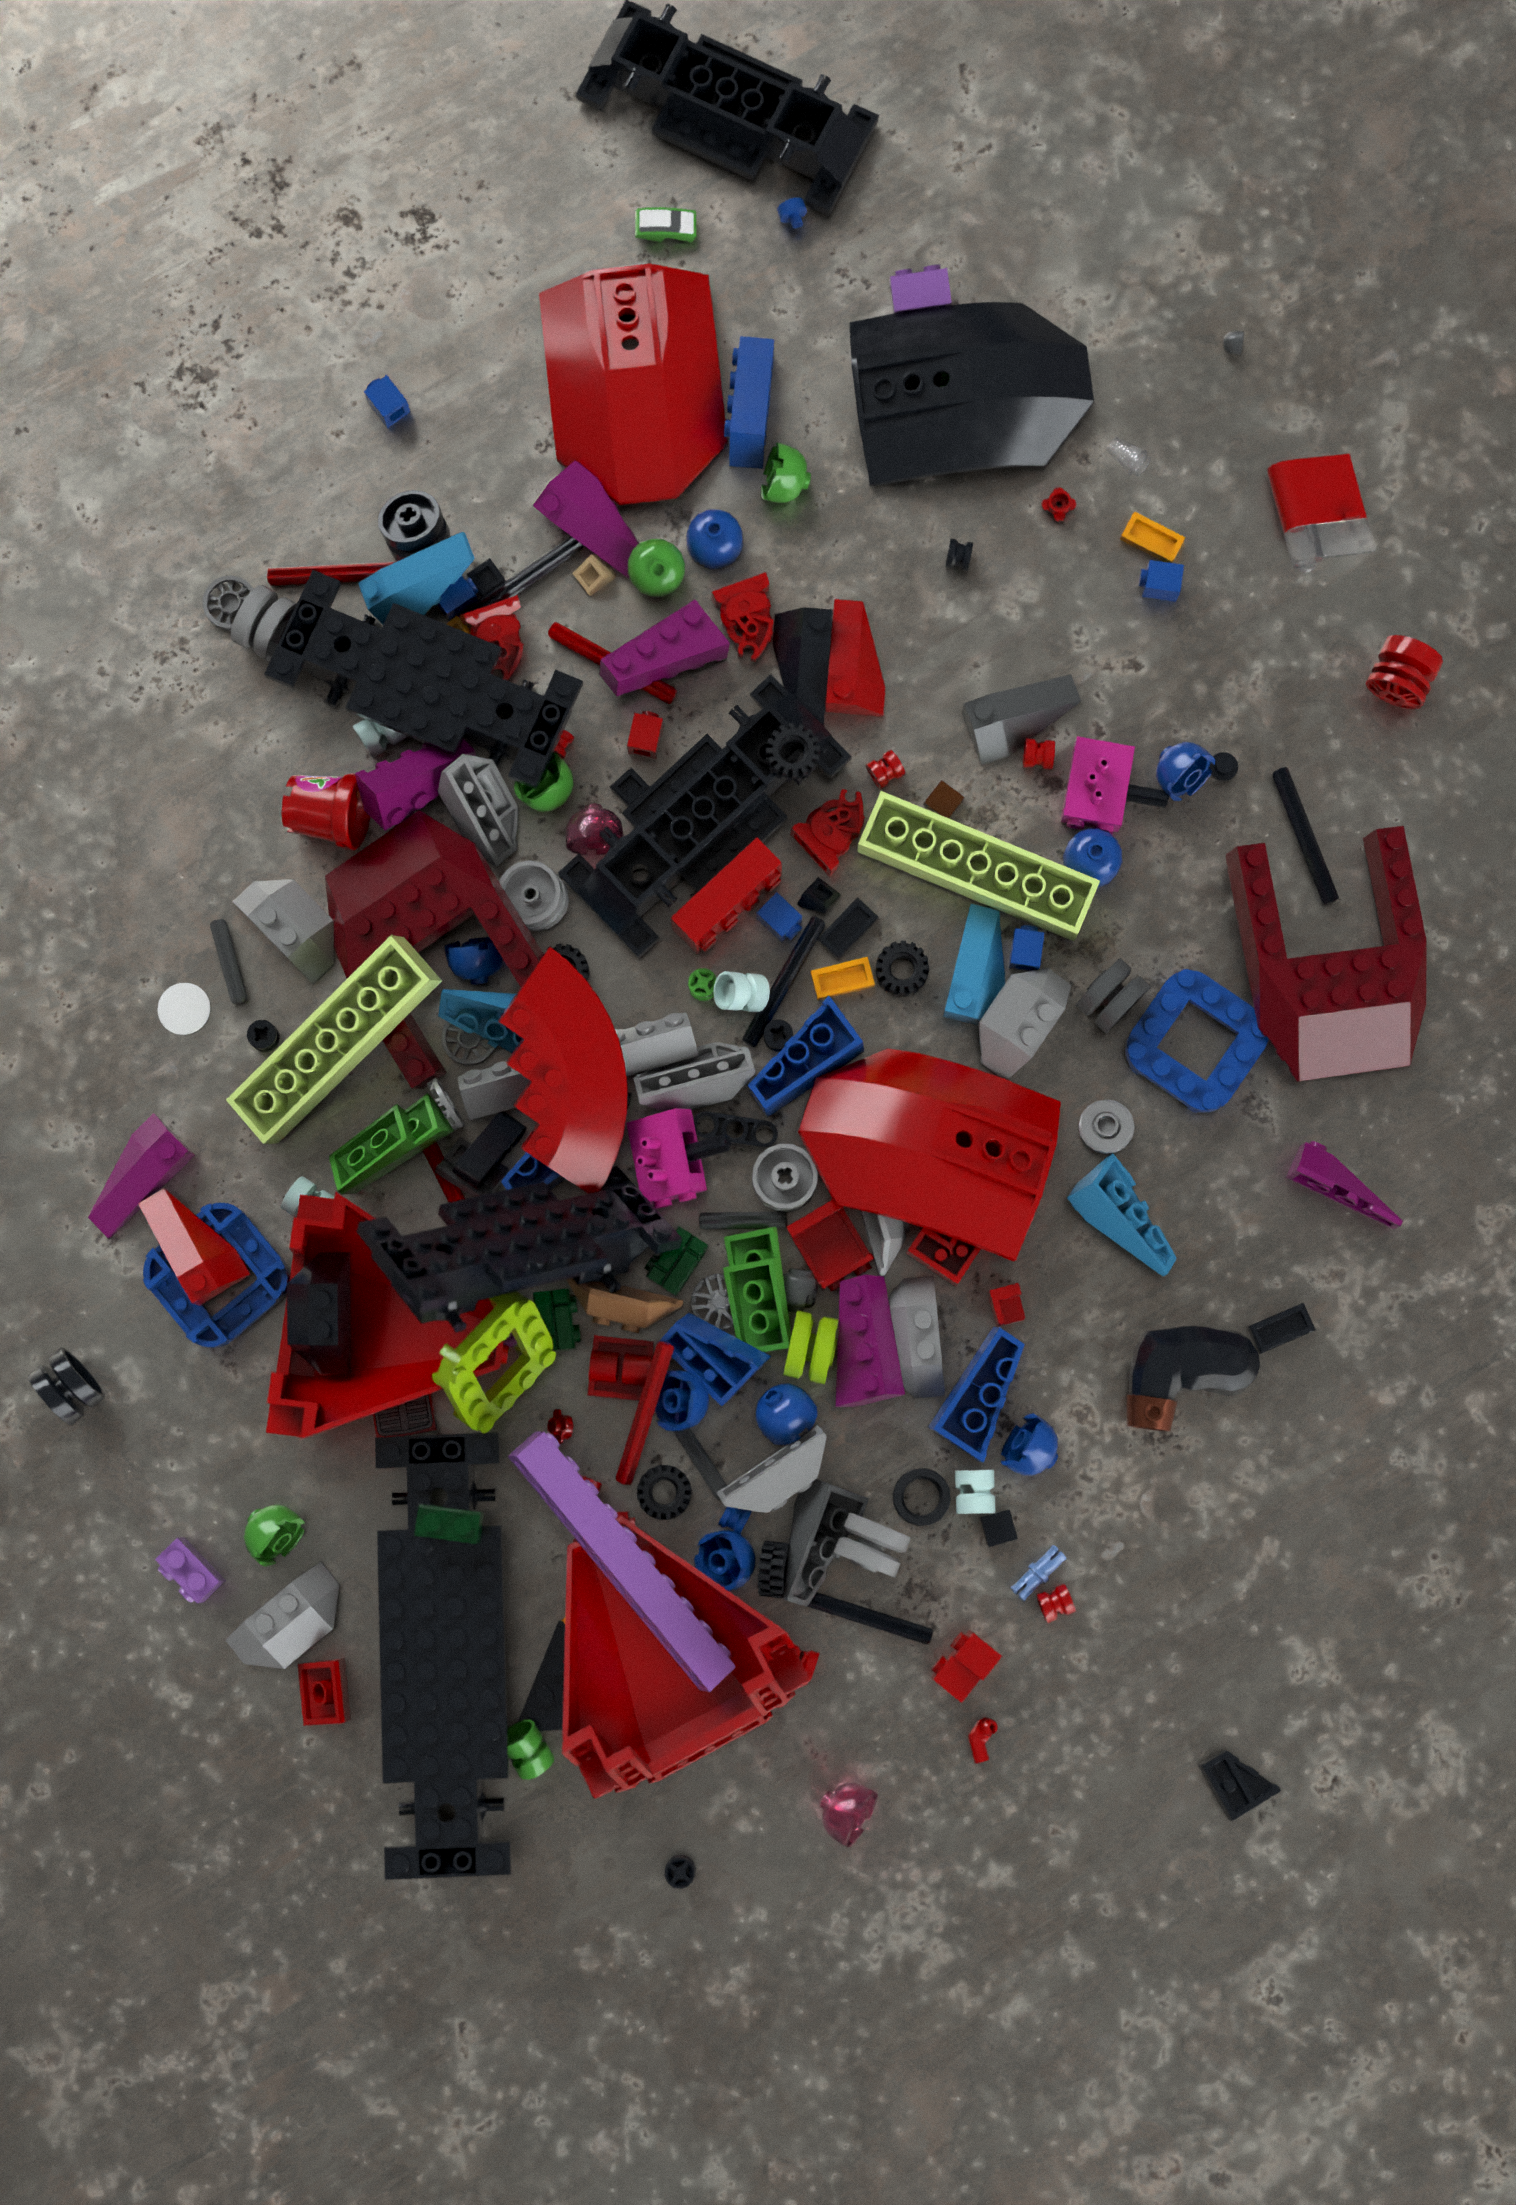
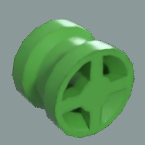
M706 968L695 970L688 979L690 994L699 1001L712 999L714 997L713 991L717 979L716 975Z

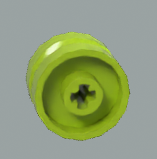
M797 1310L783 1376L798 1379L802 1375L804 1363L807 1361L811 1362L808 1373L809 1381L825 1385L828 1368L832 1366L837 1344L835 1335L839 1319L823 1316L819 1321L817 1334L811 1333L814 1321L812 1313Z

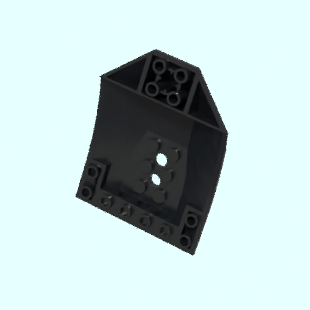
M981 302L904 311L850 322L851 366L857 414L871 487L955 472L1025 466L1046 467L1095 403L1087 346L1023 303ZM939 373H946L950 377L949 383L944 387H937L933 383L934 377ZM911 378L920 380V385L915 390H907L905 388L906 382Z

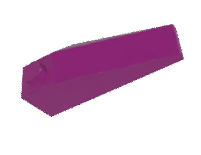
M575 460L548 483L533 504V507L630 579L628 559L632 550L639 542L630 527L622 519L614 502L610 500L603 489L604 486L600 480Z

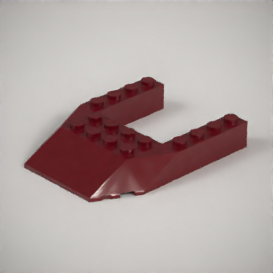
M420 810L325 875L328 913L334 921V949L346 978L390 935L404 937L417 952H420L474 914H476L520 987H522L544 955L476 844ZM411 1013L382 1040L412 1089H424L432 1079H439L447 1074Z
M1404 826L1375 829L1363 838L1384 946L1287 958L1265 843L1236 846L1225 855L1257 1025L1264 1037L1267 1036L1277 1049L1275 1052L1279 1058L1287 1063L1290 1073L1297 1082L1408 1067L1411 1065L1426 1007L1427 940Z

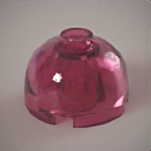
M587 804L584 809L573 814L566 825V848L580 855H587V850H596V855L607 854L610 846L599 836V833L603 831L611 838L604 831V828L608 826L618 838L623 837L622 822L615 813L609 809L602 808L601 804Z
M844 1783L839 1785L834 1792L828 1791L820 1804V1807L824 1809L822 1821L828 1835L836 1842L849 1848L854 1845L864 1831L861 1826L865 1819L870 1820L874 1812L878 1794L869 1787L859 1783Z

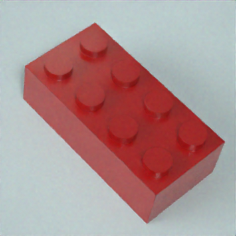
M757 837L671 917L672 930L696 955L701 950L707 952L717 942L715 937L723 930L725 932L730 931L738 923L737 917L744 910L750 912L760 902L758 897L764 891L771 892L780 884L781 879L779 877L782 876V862Z

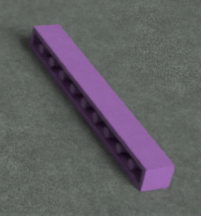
M534 1432L509 1454L508 1458L699 1690L711 1692L736 1667L730 1660L732 1657L730 1651L723 1644L716 1643L711 1636L713 1634L712 1629L703 1620L698 1621L692 1613L694 1608L686 1598H680L673 1590L675 1588L673 1581L666 1574L658 1572L654 1567L656 1561L647 1551L640 1550L635 1543L637 1538L633 1532L627 1527H622L616 1520L618 1515L609 1504H603L596 1496L599 1493L597 1488L589 1480L586 1479L584 1481L577 1472L579 1467L575 1461L569 1456L565 1457L558 1449L560 1444L557 1439L549 1432Z

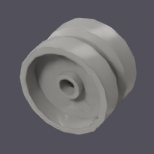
M258 585L245 598L236 614L231 629L232 641L245 649L253 647L256 655L270 661L297 603L286 597L278 599L275 591L264 585Z
M531 860L518 862L508 868L499 880V883L528 930L537 932L550 929L560 922L567 911L569 903L567 886L558 874L541 862Z
M781 1143L767 1148L759 1155L753 1166L752 1185L756 1197L765 1207L775 1212L791 1213L802 1209L811 1201L817 1188L818 1171L806 1150L794 1144ZM787 1174L791 1179L790 1183L788 1184L785 1181L784 1184H781L779 1182L780 1176Z
M849 1512L844 1528L846 1531L860 1536V1538L856 1542L847 1537H840L833 1552L851 1559L850 1563L874 1573L880 1571L895 1578L901 1563L897 1558L885 1554V1550L889 1548L899 1553L906 1552L911 1537Z

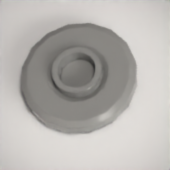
M1108 1099L1096 1101L1087 1106L1081 1114L1078 1125L1080 1137L1084 1144L1094 1152L1102 1154L1116 1153L1125 1148L1131 1141L1135 1129L1133 1116L1129 1110L1121 1103Z

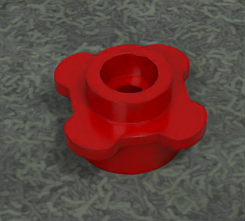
M1057 487L1048 499L1042 501V508L1045 511H1049L1055 521H1063L1065 515L1070 510L1076 508V501L1063 488ZM1060 502L1062 505L1058 507L1056 503Z
M555 1409L553 1417L548 1421L547 1430L557 1439L560 1445L564 1439L571 1437L573 1433V1420L570 1415H562L560 1409Z

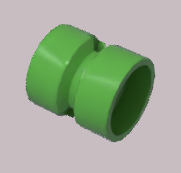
M522 1720L508 1728V1758L512 1759L511 1763L523 1780L532 1779L543 1774L554 1761L552 1751L546 1742H541L542 1735L532 1720Z

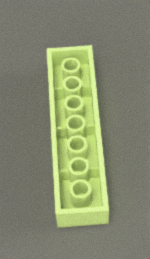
M883 791L878 796L857 849L858 853L1072 941H1075L1100 883V880Z
M390 935L226 1101L263 1144L279 1143L442 980L404 937Z

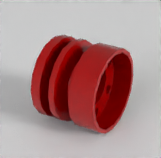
M1402 635L1388 636L1378 655L1380 662L1375 663L1371 670L1372 673L1365 683L1367 689L1373 695L1394 706L1404 709H1420L1424 705L1427 694L1430 692L1429 682L1435 680L1442 666V656L1434 648L1417 639Z

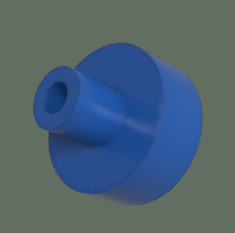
M795 197L781 203L777 207V212L782 223H791L792 228L796 229L803 225L801 218L806 215L807 208L802 198Z

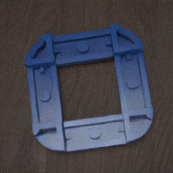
M1184 969L1172 975L1164 983L1125 1041V1055L1130 1065L1129 1068L1136 1075L1139 1073L1186 1105V1109L1195 1113H1208L1220 1109L1231 1099L1264 1051L1269 1038L1267 1036L1264 1037L1258 1028L1254 1007L1207 975L1198 971ZM1188 1002L1237 1034L1207 1080H1204L1157 1048Z
M228 1203L207 1204L200 1208L201 1212L196 1216L210 1226L217 1234L223 1235L236 1248L241 1258L257 1276V1280L214 1316L209 1313L203 1304L198 1306L191 1303L160 1245L157 1248H152L147 1253L143 1268V1282L146 1288L155 1295L190 1341L208 1348H219L229 1344L277 1305L287 1294V1283L290 1279L289 1268L278 1252L241 1209Z

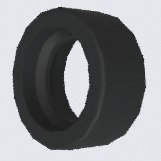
M926 1468L912 1469L903 1474L896 1482L893 1491V1505L898 1515L907 1523L917 1526L932 1525L941 1520L947 1513L951 1502L950 1488L945 1479L936 1471ZM916 1479L931 1481L939 1491L940 1499L938 1506L927 1515L912 1513L904 1503L905 1489Z

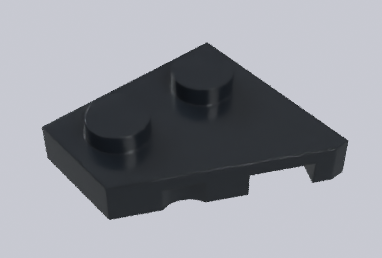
M1227 1750L1221 1751L1198 1765L1229 1821L1236 1820L1281 1792L1278 1785L1269 1782L1259 1775V1772L1242 1763L1239 1758Z

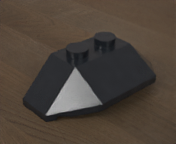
M321 1252L287 1283V1344L320 1374H352L350 1252Z

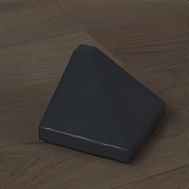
M818 877L803 892L797 904L803 908L825 913L838 900L841 894Z

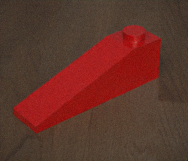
M834 599L825 712L883 717L885 684L863 601Z
M165 1188L138 1203L172 1270L192 1304L200 1306L251 1275L236 1248L224 1240Z

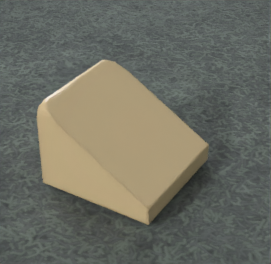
M591 554L572 573L589 596L596 593L617 576L610 565L596 554Z

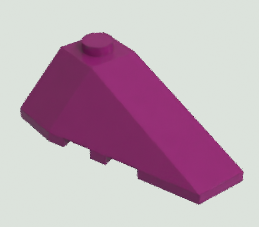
M153 1113L131 1135L88 1218L110 1239L141 1209L138 1203L165 1186L195 1154Z
M1311 1141L1310 1144L1305 1142L1300 1145L1285 1178L1392 1229L1401 1227L1403 1221L1334 1155L1326 1152L1327 1147L1315 1141Z

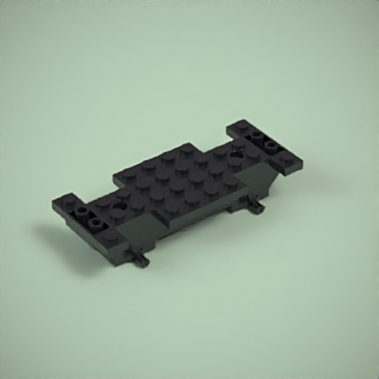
M625 0L616 19L612 21L588 66V72L576 92V99L602 111L614 87L662 109L652 127L653 135L752 181L765 157L814 179L804 198V203L806 206L830 216L879 121V115L854 103L848 115H846L842 111V104L829 99L824 94L828 84L831 82L828 76L824 79V74H820L814 88L802 87V79L704 34H701L697 43L688 40L687 33L674 28L670 23L677 11L673 5L670 8V4H666L661 16L658 18L652 17L651 10L632 1ZM654 67L657 70L652 72L647 68ZM800 137H806V138H808L809 140L806 141V142H804V141H802V140H800V139H798V138H800Z
M312 570L264 673L266 678L293 689L303 668L311 673L312 677L326 682L331 687L324 700L325 704L335 708L342 692L352 693L345 707L346 711L454 756L463 737L471 740V743L485 748L490 753L488 759H492L497 767L501 758L515 760L508 777L537 789L572 713V708L583 686V680L555 669L544 696L532 691L535 684L530 681L528 683V680H523L522 685L519 686L492 675L502 653V648L493 643L393 603L382 629L373 626L376 619L372 616L369 617L368 614H364L361 621L332 609L331 606L341 586L340 581ZM340 644H351V647L348 651H337V648ZM504 709L513 711V715L509 719H501L498 715Z
M772 674L750 693V697L762 708L761 711L750 717L739 705H735L734 710L731 709L728 714L740 724L737 733L726 742V746L723 749L706 734L622 812V815L634 827L628 835L618 838L608 826L604 828V831L611 838L603 831L599 833V836L603 838L610 848L607 854L596 864L595 869L578 853L558 872V875L638 959L660 940V937L641 917L660 899L668 908L672 906V902L675 903L677 898L669 891L683 878L698 893L754 839L758 837L763 843L788 819V816L769 798L786 782L787 778L782 777L780 780L776 777V772L772 774L769 770V764L767 765L766 761L760 756L766 750L768 739L771 738L774 730L777 732L782 725L786 728L789 723H794V727L798 728L799 724L804 725V730L806 731L811 729L813 731L812 736H817L819 740L818 746L820 745V757L817 766L830 779L852 759V756L831 736L830 732ZM787 743L782 747L781 755L787 762L797 763L803 759L804 750L797 743ZM802 780L796 782L797 785L802 784ZM643 868L649 872L648 877L644 881L633 879V873L637 869Z
M618 1166L612 1167L602 1189L594 1193L559 1200L544 1182L441 1204L438 1215L447 1225L444 1227L402 1236L386 1216L359 1222L357 1229L359 1236L372 1251V1259L387 1276L392 1287L421 1324L434 1320H445L456 1333L462 1332L466 1328V1323L459 1315L474 1311L479 1300L568 1278H573L577 1284L590 1281L601 1282L608 1288L610 1293H616L621 1288V1284L614 1276L627 1273L630 1263L648 1246L655 1254L679 1249L683 1240Z

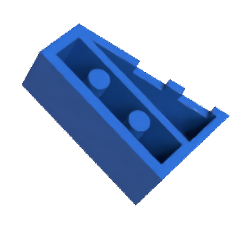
M691 1313L678 1320L659 1340L674 1346L672 1358L685 1371L697 1376L705 1385L708 1394L720 1406H723L733 1398L772 1357Z

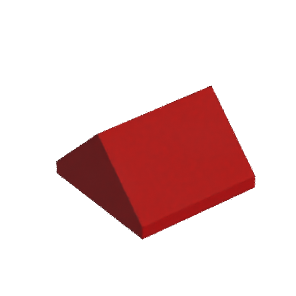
M345 1658L297 1664L303 1726L340 1724L351 1720Z

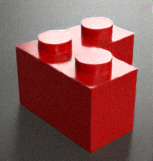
M922 1228L906 1254L956 1287L981 1248L955 1238L948 1242L932 1230Z
M970 1630L966 1634L961 1631L950 1644L953 1650L947 1658L941 1656L931 1669L934 1672L931 1678L961 1703L980 1679L984 1680L1002 1657V1655Z

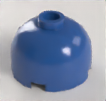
M708 509L699 513L691 521L686 533L687 550L691 558L695 562L697 561L699 564L704 565L705 568L710 570L723 569L732 565L742 551L743 531L737 519L729 512L720 509Z
M1182 742L1174 746H1168L1159 756L1160 760L1157 764L1156 778L1160 787L1173 801H1181L1182 799L1179 796L1186 792L1191 796L1205 784L1213 772H1210L1209 766L1211 762L1215 765V759L1199 744Z
M1088 828L1076 833L1069 840L1063 854V866L1100 880L1097 888L1109 884L1118 874L1122 864V849L1118 840L1110 832L1100 828Z
M490 937L471 938L468 942L462 943V946H460V941L444 946L448 967L453 974L461 979H470L472 985L487 983L488 977L496 974L504 962Z
M667 1371L655 1409L659 1418L656 1422L667 1431H682L698 1425L707 1414L709 1407V1394L705 1385L696 1375L687 1371Z
M779 1384L771 1387L761 1396L756 1405V1422L762 1434L775 1445H787L796 1442L801 1438L799 1434L805 1428L810 1430L817 1418V1406L804 1389L793 1384Z
M1031 1413L1022 1418L1027 1422L1021 1428L1016 1425L1012 1429L1001 1452V1455L1006 1457L1005 1461H1001V1464L1023 1476H1033L1043 1472L1046 1468L1050 1469L1058 1459V1453H1056L1058 1438L1054 1428L1038 1415Z
M722 1530L706 1534L697 1545L700 1546L699 1555H695L694 1559L696 1569L728 1591L739 1589L750 1580L755 1570L756 1556L751 1543L743 1535L730 1530Z

